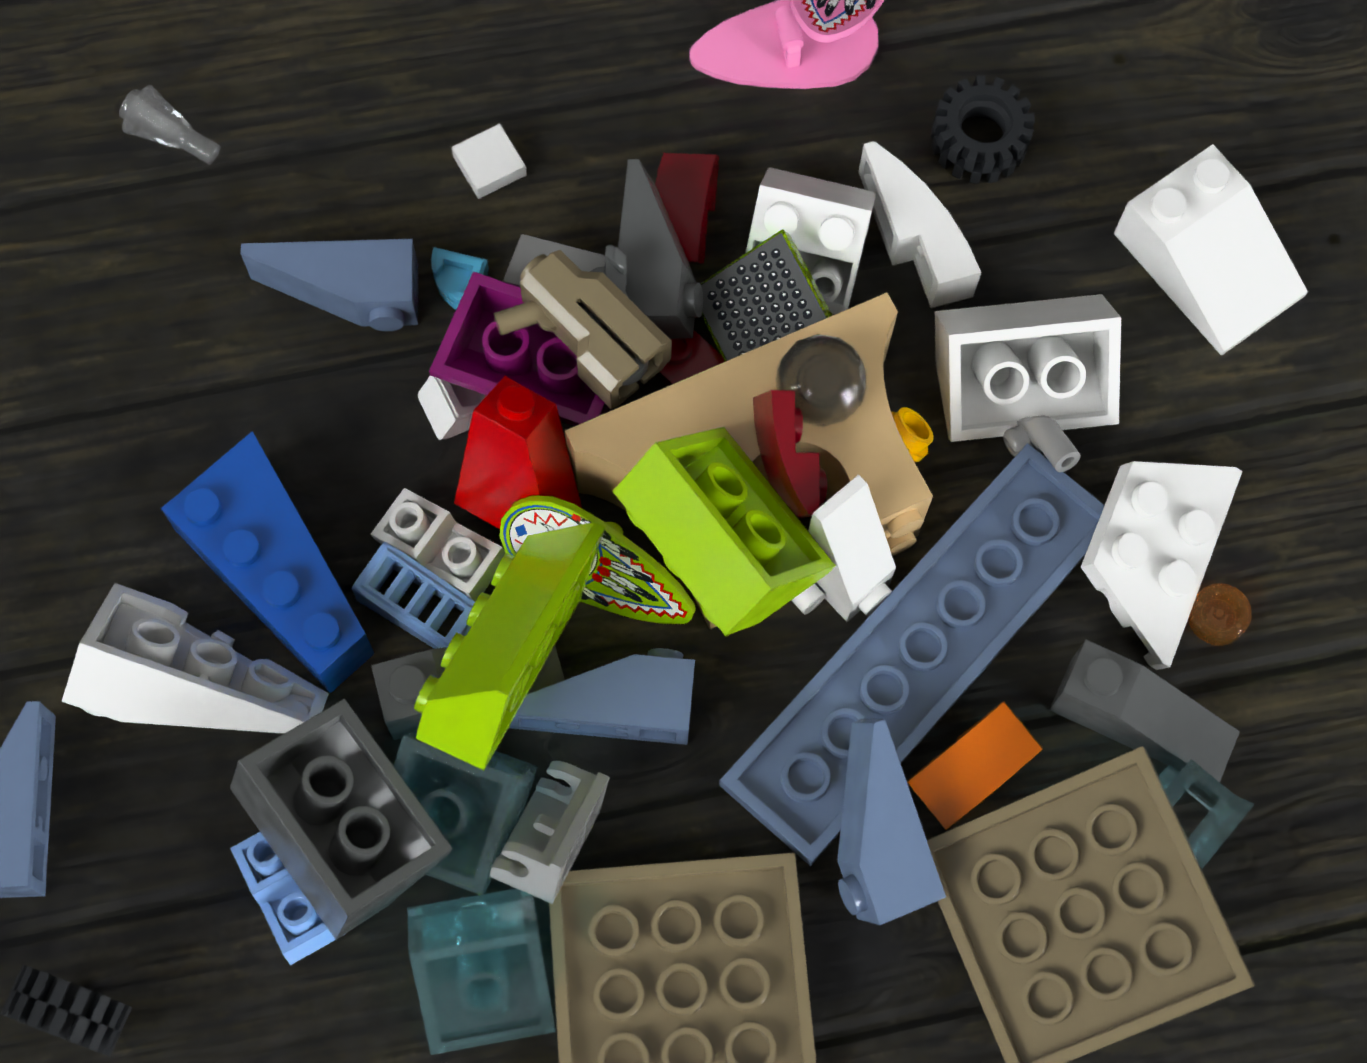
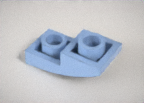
M261 832L230 848L252 896L260 905L281 952L290 965L336 940Z

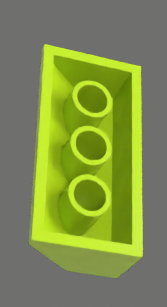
M591 522L528 535L515 556L505 553L491 582V585L496 588L491 595L484 592L480 593L467 619V625L471 627L467 635L464 636L456 633L453 636L441 662V666L446 669L440 679L430 675L417 697L414 710L421 712L422 716L416 739L484 771L580 602L606 528L605 526Z

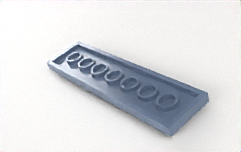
M1027 443L720 779L719 786L811 867L840 834L851 723L860 719H885L900 764H902L1085 557L1105 505L1067 474L1057 472L1046 457Z

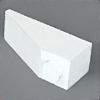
M857 475L812 513L808 531L836 565L815 584L826 594L825 599L846 622L860 610L866 616L876 610L892 592L888 586L896 569L868 484L860 475Z

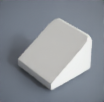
M429 376L418 392V399L439 440L451 438L469 430L473 410L487 396L433 376Z

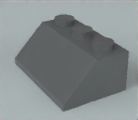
M345 699L238 761L230 786L231 791L336 940L390 905L453 849Z

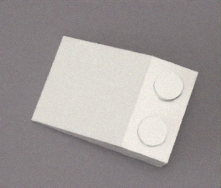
M1213 144L1129 201L1114 231V235L1221 356L1305 297L1308 292L1252 187Z

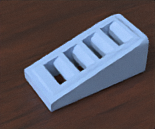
M387 542L382 543L353 584L352 591L358 602L434 649L448 647L456 633L466 636L471 628L467 625V619L475 601ZM393 570H395L399 574L385 594H381L379 590ZM412 582L420 587L405 609L397 604ZM433 595L439 597L441 601L427 621L423 623L418 619L419 615ZM455 607L462 611V614L446 637H444L437 631Z

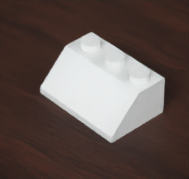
M1102 294L935 311L936 369L949 440L955 442L1003 437L1006 430L1018 426L1017 421L1026 417L1041 415L1049 416L1055 420L1062 430L1119 424L1121 316Z

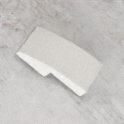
M406 488L402 490L371 533L380 544L387 542L404 552L473 601H476L480 593L486 590L493 579L501 559L505 555L503 547L458 524L449 511Z

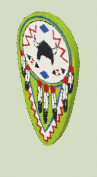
M534 495L515 501L501 519L499 536L505 553L513 556L517 554L528 535L591 522L605 526L606 528L580 602L636 620L660 624H685L693 618L696 610L695 604L683 586L665 567L623 536V530L617 523L604 522L579 506L554 496Z

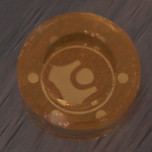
M1216 583L1206 586L1197 594L1188 621L1195 635L1204 642L1212 645H1227L1237 640L1247 630L1251 622L1252 611L1248 599L1240 590L1228 584Z

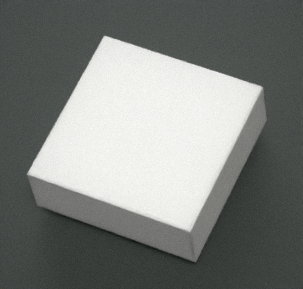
M500 124L451 147L455 161L478 199L527 175L526 165Z

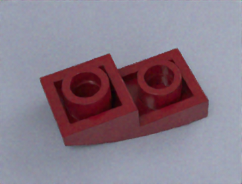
M663 153L655 185L688 263L704 264L708 211L715 212L719 156L713 154Z
M770 390L753 397L754 423L762 463L770 485L798 519L812 517V513L825 502L827 476L825 470L820 468L819 453L796 452V443L800 442L803 432V416L801 409L795 407V391Z

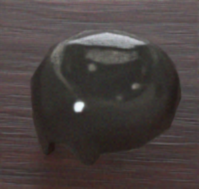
M816 334L797 340L781 357L776 369V389L795 391V407L801 409L803 423L826 427L845 421L861 406L866 394L867 372L862 358L853 346L839 337Z

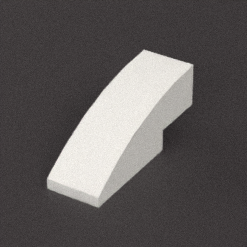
M875 141L865 143L858 172L865 190L877 192L872 211L892 266L914 261L931 308L972 298L982 272L966 238L949 211L930 188L901 160Z

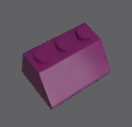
M473 271L430 367V376L484 395H488L504 376H507L554 402L557 405L560 421L573 426L611 411L612 409L578 377L577 356L553 332L545 331L538 324L502 336L500 335L493 313L523 304L521 288Z

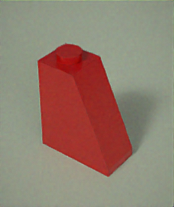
M504 376L473 410L454 504L498 529L501 526V519L513 503L531 495L554 496L582 508L557 405Z

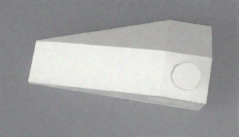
M114 583L79 643L62 702L82 708L89 714L105 716L120 722L285 734L321 713L329 693L270 659L252 661L232 648L235 639L219 630L214 632L211 637L186 623L188 612L178 606Z

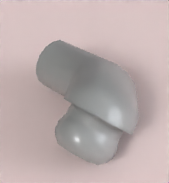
M1041 415L1023 418L1017 421L1018 426L1010 428L1004 433V443L1014 457L1028 443L1038 452H1043L1057 472H1065L1071 469L1080 460L1081 455L1057 422L1049 416Z

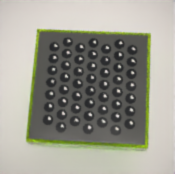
M783 229L700 283L704 297L701 316L725 362L833 316L791 235Z

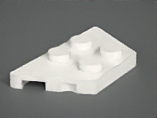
M1132 461L1120 466L1081 568L1096 590L1101 591L1107 597L1110 610L1123 628L1132 626L1149 651L1144 656L1145 660L1156 670L1170 668L1243 472L1237 467Z

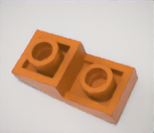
M1003 701L960 735L952 745L911 776L907 783L947 830L1043 750V747L1005 701Z

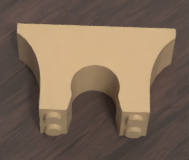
M884 293L565 430L566 445L578 493L604 499L626 511V508L613 493V490L655 442L725 427L769 482L757 442L753 397L770 390L795 391V407L801 409L803 416V432L800 442L796 443V452L819 453L820 468L825 470L827 476L826 500L828 501L857 475H860L868 484L892 556L907 550L917 541L915 537L919 535L933 495L896 427L886 395L883 363L887 355L898 313L888 293ZM694 597L709 629L717 627L705 617L701 609V604Z

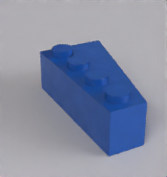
M253 431L161 508L183 540L329 693L334 691L375 654L366 633Z

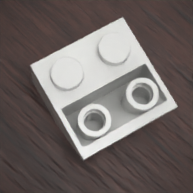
M769 167L759 187L745 256L782 233L822 311L832 314L845 311L849 307L877 192Z

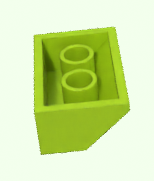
M725 427L655 442L613 490V493L626 508L627 515L632 523L645 532L662 554L667 568L683 581L701 604L705 617L711 623L718 626L725 636L760 623L826 576L836 566Z

